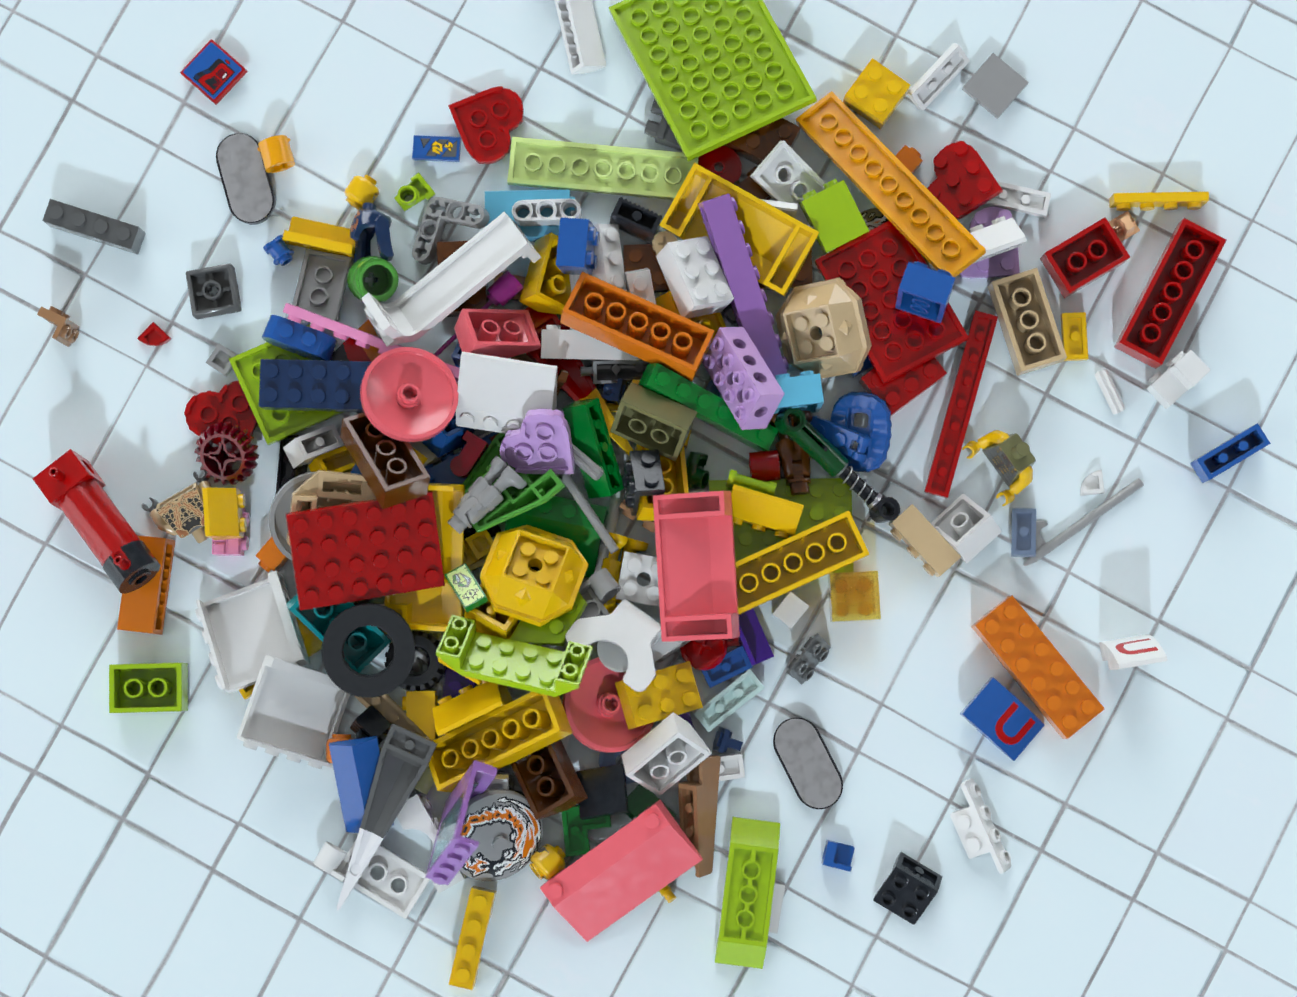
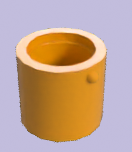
M272 136L258 143L259 147L257 150L261 153L266 172L277 173L290 169L295 165L289 144L290 138L287 136Z

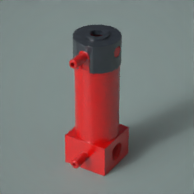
M69 449L32 478L49 503L63 511L120 593L133 592L155 577L160 569L159 562L103 489L106 484L87 459Z

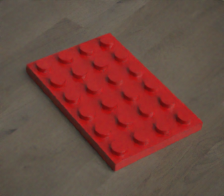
M890 221L815 260V264L824 280L840 277L846 283L845 285L861 298L872 345L867 356L883 384L892 381L969 339L949 302L941 324L895 308L898 289L908 262L914 263L917 261L924 264L926 262L921 253Z
M431 490L427 491V495L382 509L377 499L285 513L300 611L445 586L433 492Z

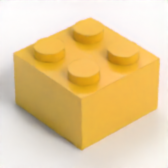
M872 58L845 94L843 103L881 130L904 99L911 85Z

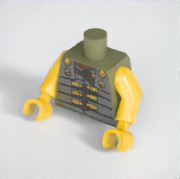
M994 430L977 440L978 442L969 441L962 448V450L965 448L972 450V453L967 458H973L982 448L983 453L1006 485L1010 486V489L998 493L996 499L1003 495L1005 496L1006 502L1002 506L1013 502L1015 499L1014 494L1018 495L1033 480L1032 466L1036 459L1030 452L1029 445L1023 442L1017 433L1008 435L999 430Z

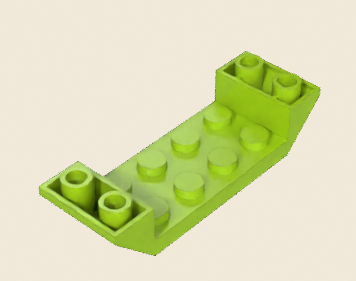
M451 615L436 651V656L461 676L557 697L579 688L593 646L569 641L565 652L479 633L476 632L474 619Z
M732 817L730 846L714 963L763 969L779 851L780 823Z

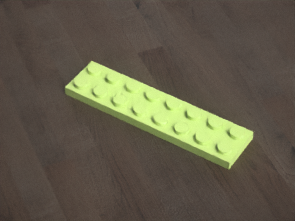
M512 137L507 183L508 185L560 190L570 189L571 191L674 200L694 162L698 164V157L688 162L683 152Z

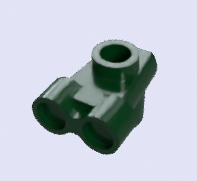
M690 451L686 467L688 488L704 489L707 486L710 474L709 471L704 470V466L709 455Z

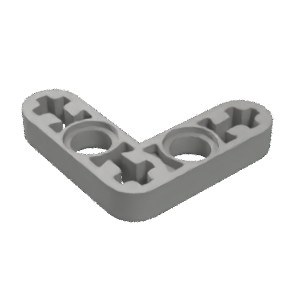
M442 197L431 198L426 205L412 248L413 258L423 265L431 263L436 256L437 242L441 241L446 222L481 229L489 222L490 216L488 211L476 204ZM442 206L446 209V212L442 210L435 211V209ZM462 207V214L458 218H454L453 213L455 209ZM470 213H471L472 215H476V216H478L479 214H481V217H480V218L473 219V218L470 217L469 215H470ZM435 225L434 234L427 236V229ZM427 250V253L421 256V252Z

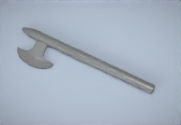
M558 474L611 554L619 549L571 475Z
M1138 478L1047 543L1042 539L1040 531L1048 523L1036 521V557H1028L1023 565L1027 566L1037 562L1144 486L1141 479Z

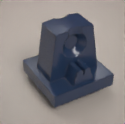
M618 378L617 383L604 384L602 398L619 405L630 384L621 378Z
M719 726L712 750L726 753L729 747L740 751L743 742L731 738L733 732Z

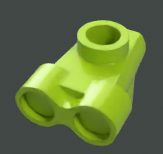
M419 172L410 178L411 182L408 185L402 186L398 190V195L394 197L404 212L424 199L428 201L435 195L433 189ZM407 196H413L412 200L405 201Z

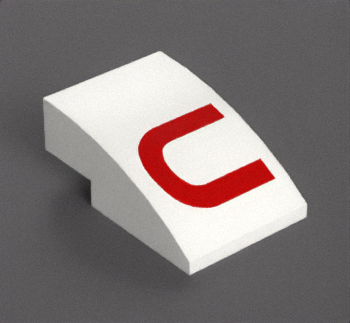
M1149 634L1099 642L1102 660L1108 661L1109 670L1168 661L1167 655L1160 643Z

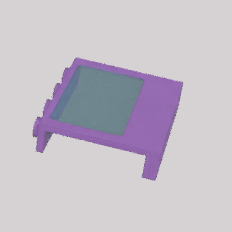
M474 760L446 799L425 878L431 879L436 884L449 885L477 849L478 841L461 836L468 803L474 796L485 792L496 777L498 768Z

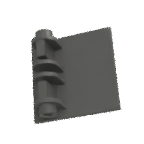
M818 633L813 638H809L803 646L805 649L801 648L802 653L800 655L797 654L798 658H794L787 666L789 669L786 673L795 678L801 685L813 676L815 667L819 662H823L827 658L831 648Z

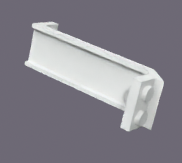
M504 211L395 301L383 304L368 292L361 298L366 305L364 308L365 315L387 347L417 341L520 256L523 259L528 257L533 263L539 260L541 256L519 226Z

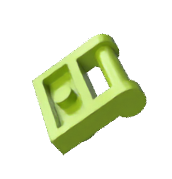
M730 470L726 487L733 489L734 485H738L768 495H774L776 482L770 481L768 483L738 474V471Z

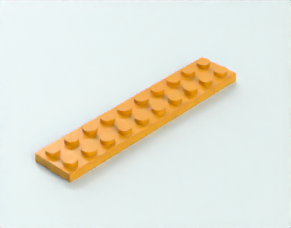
M832 91L795 119L796 124L801 127L812 141L936 270L948 271L952 274V277H956L986 253V249Z

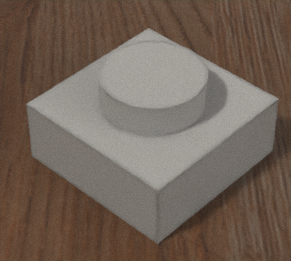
M219 343L206 363L227 377L233 369L229 358L236 356V354Z

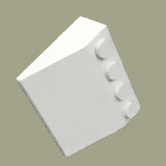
M462 352L457 389L456 426L506 434L509 430L521 429L522 421L529 410L542 408L556 410L558 366Z

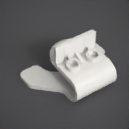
M626 599L616 607L613 613L578 619L567 631L565 636L567 642L571 641L585 645L598 642L597 653L601 663L614 672H626L623 681L637 692L644 691L655 678L652 648L661 637V624Z

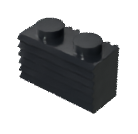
M620 197L611 214L609 224H618L620 230L652 244V240L660 228L662 215H658L653 210L649 211L645 207Z

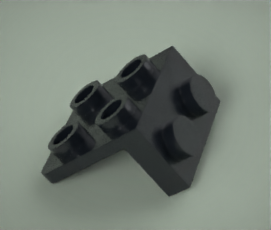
M658 449L630 451L628 461L624 462L625 474L622 475L623 489L627 488L628 494L625 495V505L627 509L630 508L631 516L637 515L640 496L664 495L665 493Z

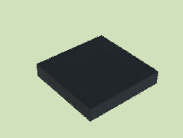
M623 764L576 771L588 797L579 803L580 819L586 820L629 812Z

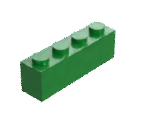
M599 398L575 401L562 408L564 418L567 420L570 428L572 443L604 471L599 480H594L580 468L589 499L608 497L623 489L622 477Z

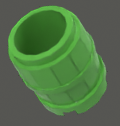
M377 256L358 259L350 267L347 275L348 288L360 301L369 292L379 302H385L395 293L399 282L397 271L392 263ZM369 273H373V276L377 277V282H374L372 287L369 286L368 282H365V277H369Z

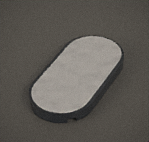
M235 133L224 138L216 150V162L231 213L239 221L249 225L260 224L271 216L270 214L276 205L271 178L265 170L261 153L257 150L259 147L257 140L248 134Z
M799 717L783 721L774 733L773 747L798 798L806 806L813 809H825L834 805L842 794L843 780L817 727L809 720Z

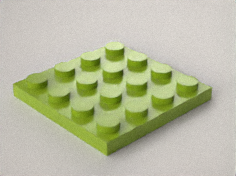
M268 342L229 358L268 446L344 413L334 411L264 410L259 407L261 359L311 360L309 358L276 347Z

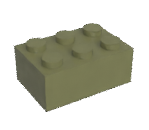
M631 382L621 399L610 432L649 450L658 449L660 455L676 462L686 443L697 411Z

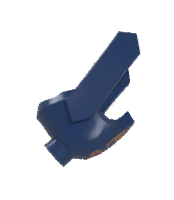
M363 203L362 209L356 213L352 220L350 237L355 240L354 263L362 257L371 256V240L375 233L380 257L389 262L392 261L394 256L389 230L392 223L391 217L377 211V206L373 203Z

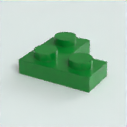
M573 806L569 810L561 812L566 857L588 853L590 851L588 830L612 827L611 815L582 820L580 819L579 806Z

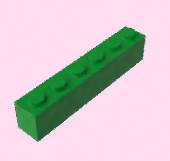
M658 363L647 365L638 384L697 411L696 418L757 451H769L778 432L775 427L769 424L766 429L742 430L724 399Z

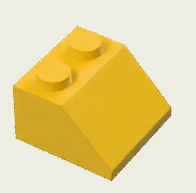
M202 488L205 537L213 540L244 538V532H247V521L245 517L243 518L242 508H245L246 501L245 495L241 494V490L237 488Z

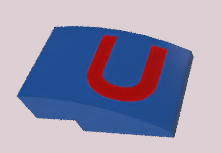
M991 677L960 713L977 731L1012 761L1017 759L1045 725L994 677Z

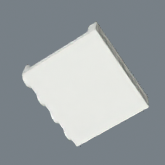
M276 570L267 573L268 578L207 602L196 600L198 608L195 609V613L199 622L203 624L204 631H202V636L205 643L209 644L211 651L208 654L212 666L216 667L218 674L215 675L216 683L220 689L222 688V690L229 694L256 683L265 655L301 666L310 663L296 616L286 606L290 601L283 575Z
M265 655L236 738L244 742V747L257 751V748L261 747L265 748V753L279 757V754L282 753L287 755L286 759L300 763L302 759L309 761L308 765L317 769H322V766L331 768L332 764L326 761V741L332 738V734H337L350 694L336 686L326 673Z

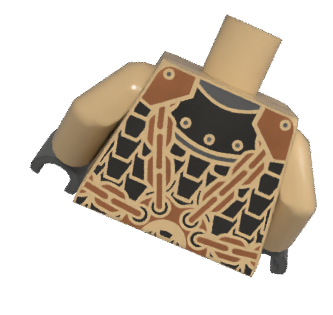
M204 470L205 475L202 478H198L196 471L193 473L199 485L195 482L160 503L156 499L149 497L152 501L150 508L142 503V509L150 512V517L158 529L173 536L178 535L180 538H184L192 533L197 543L208 539V537H205L202 488L212 487L209 482L210 477L206 478L208 473L206 470Z

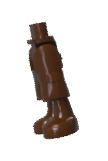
M803 411L806 420L810 423L813 418L812 412ZM774 414L769 422V425L775 428V419L778 414ZM790 417L791 425L793 426L794 422L793 419ZM778 431L779 441L775 446L776 450H778L784 477L788 480L786 485L790 486V493L793 496L810 493L809 483H811V457L791 440L788 435Z

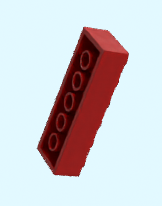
M1186 218L1182 219L1177 224L1114 348L1155 369L1160 367L1227 240Z

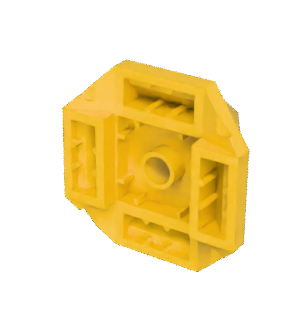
M524 525L496 534L480 573V580L495 612L541 627L550 622V620L573 609L588 569V563L573 540ZM537 567L540 569V571L534 572L531 571L529 568Z

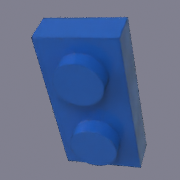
M743 646L726 653L722 662L715 668L701 671L709 688H712L753 668Z

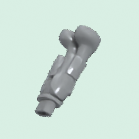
M495 456L491 461V467L484 478L482 476L478 477L473 485L470 486L468 493L460 499L461 501L457 508L453 510L454 516L447 523L461 534L467 526L469 528L472 527L470 523L474 525L502 502L503 496L501 493L506 488L514 486L518 489H523L527 483L501 458ZM499 477V479L492 486L491 484Z

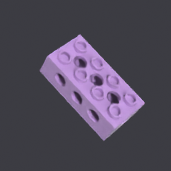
M719 327L702 363L741 429H766L784 396V392L744 327Z

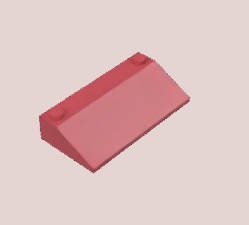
M731 491L653 495L662 642L733 639L740 637Z
M660 799L570 866L564 868L550 880H547L540 886V889L552 906L588 942L702 861L703 858Z

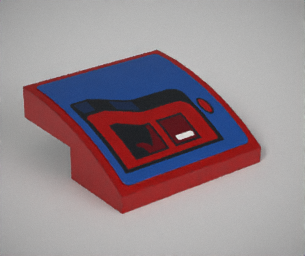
M211 39L184 67L180 74L211 102L217 105L248 71Z

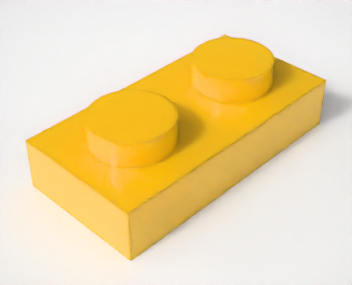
M1086 312L1062 313L1060 315L1062 344L1067 356L1064 361L1088 360Z

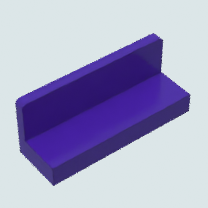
M754 608L740 614V639L751 665H756L774 657Z

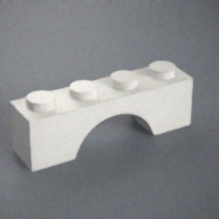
M419 793L406 801L397 819L403 830L416 829L422 831L429 836L434 844L440 820L438 817L434 818L430 812L432 805L426 795L422 797ZM443 835L437 858L447 846V839ZM459 871L449 885H440L433 881L432 883L440 894L467 877Z

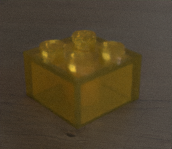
M878 571L828 574L830 623L881 619Z

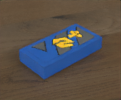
M414 135L412 159L460 162L461 138Z

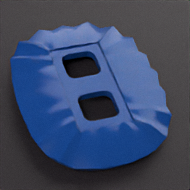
M865 392L847 393L836 401L831 413V422L872 438L871 445L866 450L867 457L865 462L857 461L843 454L849 460L848 466H852L854 472H870L878 469L887 459L892 436L891 411L887 407L886 401L880 399L876 394ZM856 413L868 415V426L866 428L854 425Z

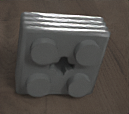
M231 263L186 271L191 311L194 318L203 319L236 313L242 310L235 267ZM215 286L219 291L215 296H212L209 292Z

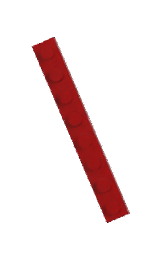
M977 310L974 311L968 332L969 339L964 346L924 489L925 493L946 499L949 496L998 316Z

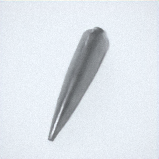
M592 360L591 366L580 367L581 376H592L593 384L617 383L618 378L624 379L627 382L633 379L640 380L647 365L651 363L644 360Z

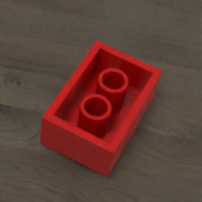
M1106 217L1045 252L1040 260L1065 299L1124 264L1130 258V255Z
M933 358L886 384L882 383L875 368L861 377L859 383L867 393L876 394L880 399L886 401L887 407L891 411V416H893L943 379L947 372L937 359Z

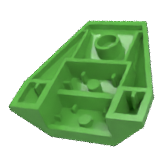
M499 433L495 436L464 481L465 494L468 493L470 486L473 485L478 477L482 476L484 478L491 467L492 459L495 456L501 458L500 446L505 433ZM552 469L548 470L545 474L516 472L527 485L523 489H518L514 486L506 488L501 493L503 496L502 502L477 523L472 524V526L479 533L548 502L565 487L563 480ZM499 477L491 484L492 486L499 479Z

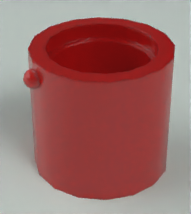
M778 450L749 452L750 477L765 482L780 480Z

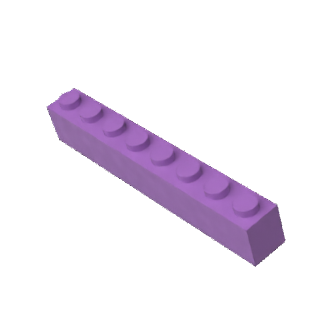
M724 194L698 203L710 243L734 297L730 304L737 326L744 327L774 377L779 374H787L789 365L786 357H782L779 349L782 347L779 335L774 333L772 327L774 325L773 315L770 311L767 312L765 302H767V297L764 289H760L757 281L760 279L757 267L752 265L750 259L752 257V250L749 243H745L743 237L745 228L742 221L737 219L735 211H738V207L734 197H730V194Z

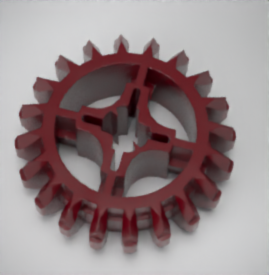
M231 421L225 424L218 422L215 425H210L200 434L201 438L196 442L199 447L194 452L200 455L196 458V462L202 463L200 470L208 472L206 478L213 476L214 483H218L221 480L223 485L229 483L236 485L238 482L245 481L247 477L253 474V469L258 465L255 460L259 458V454L254 452L258 445H252L251 443L254 437L248 438L246 435L248 429L240 431V424L232 426ZM221 437L219 445L214 447L213 442L215 438ZM240 460L241 465L239 469H232L235 462Z

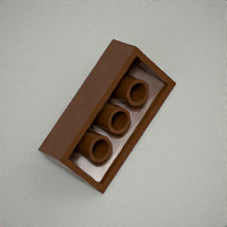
M561 739L511 763L536 820L569 810L588 798Z

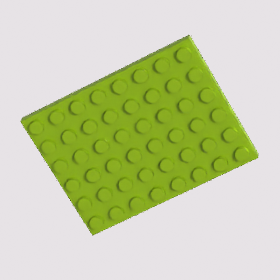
M623 0L608 7L616 26L688 162L817 102L811 86L763 0Z

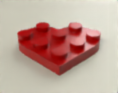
M502 86L493 87L448 105L466 151L478 164L497 163L510 152V132L523 122L524 114L522 100L515 91L513 92Z
M958 141L947 145L934 157V171L937 178L927 189L957 220L965 217L1003 192L978 152L971 145L966 144V142Z
M233 381L228 385H224L219 393L207 391L192 396L186 404L184 412L189 429L199 437L210 425H215L218 422L225 424L231 421L232 426L240 424V431L248 429L246 435L249 438L258 424L239 381ZM221 437L215 438L213 443L219 445Z

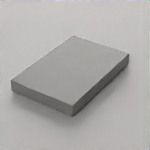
M306 249L292 305L338 322L347 286L348 270L353 262L352 257Z

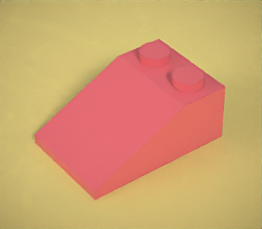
M462 309L454 326L462 352L511 358L540 349L541 347L528 310Z

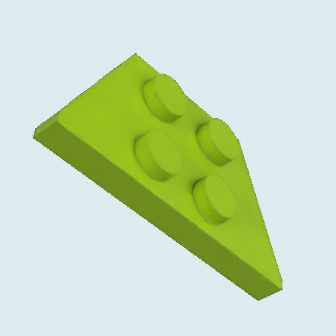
M579 592L571 611L550 620V622L541 627L521 620L510 640L533 645L550 644L551 646H563L566 642L565 636L567 631L580 618L587 603Z

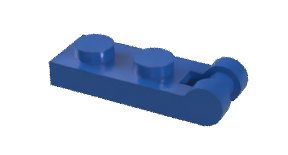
M817 415L812 416L810 424L841 453L857 461L865 462L867 447L872 442L871 437ZM855 441L858 443L857 449L853 448Z

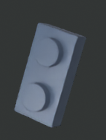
M1012 508L1011 557H1036V508Z

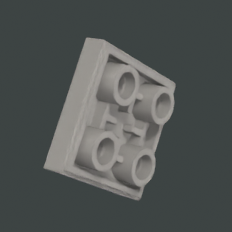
M992 53L963 86L962 90L998 119L1029 82L997 55Z

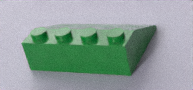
M553 496L548 502L506 520L505 531L529 525L573 540L588 563L585 577L590 578L594 574L601 538L576 500ZM589 503L604 525L607 507Z

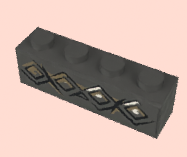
M53 199L49 200L42 220L52 228L137 255L146 234L138 226Z

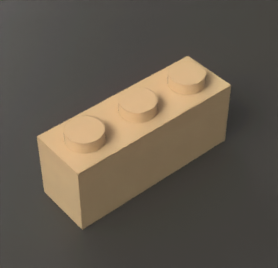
M913 504L889 524L892 528L890 530L891 534L898 541L902 539L908 545L906 550L915 559L919 557L923 561L924 565L922 567L930 576L940 577L961 558L957 551Z

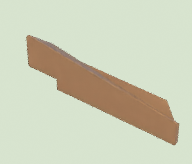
M718 755L708 756L686 774L687 781L678 783L680 827L703 858L702 861L694 866L696 868L695 875L698 878L711 874L713 871L721 759Z

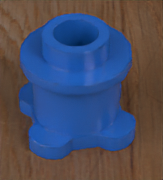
M283 235L277 236L263 247L265 252L274 259V265L285 266L293 259L294 251L289 249L282 240Z

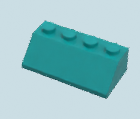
M296 594L286 606L323 642L327 628L334 618L345 609L354 606V604L348 602L300 611ZM369 625L358 627L348 635L344 642L343 652L345 660L353 670L360 673L391 640L378 627Z

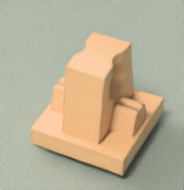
M1129 211L1109 221L1121 242L1140 231Z

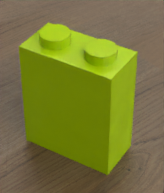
M836 178L823 184L824 190L816 193L814 189L802 195L804 200L799 202L810 227L819 232L817 241L824 254L869 232L845 181L838 182Z

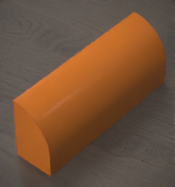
M137 535L159 562L160 569L155 577L141 588L130 593H122L117 630L163 635L175 540Z

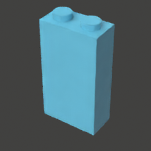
M570 189L485 191V209L490 216L488 224L504 211L514 221L512 207L514 203L520 200L575 199V196L571 197ZM568 207L564 214L571 217V211H575V208ZM524 208L520 209L517 212V216L525 218L529 215L530 211ZM544 208L541 211L543 217H550L553 214L551 208ZM518 225L530 242H535L551 232L559 236L560 225Z

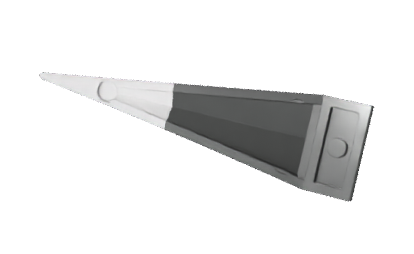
M394 723L381 749L365 812L336 907L337 911L345 903L424 774L438 744Z

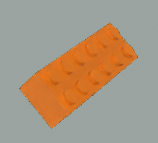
M585 272L581 273L562 310L560 322L648 363H658L691 382L699 369L714 334V330Z
M1013 595L1005 598L971 626L1062 739H1069L1105 709Z

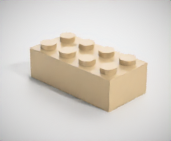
M1034 268L992 281L988 286V290L1016 375L1019 376L1063 362L1067 356L1038 269Z

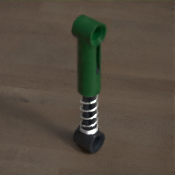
M789 408L777 415L775 419L776 429L780 433L788 435L831 477L839 476L843 480V484L846 483L850 487L849 490L852 489L857 493L856 497L860 496L864 500L863 503L866 502L873 521L885 523L895 520L899 516L900 505L898 501L893 497H886L884 494L881 495L880 492H875L873 490L874 487L869 486L866 479H861L860 474L855 473L852 466H848L849 460L806 420L802 410L799 408ZM788 416L793 419V426L789 425L787 421ZM883 505L887 508V515L882 511Z

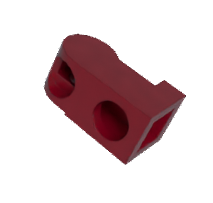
M468 430L462 437L467 442L461 453L454 457L450 463L452 473L459 478L469 476L489 446L487 442Z

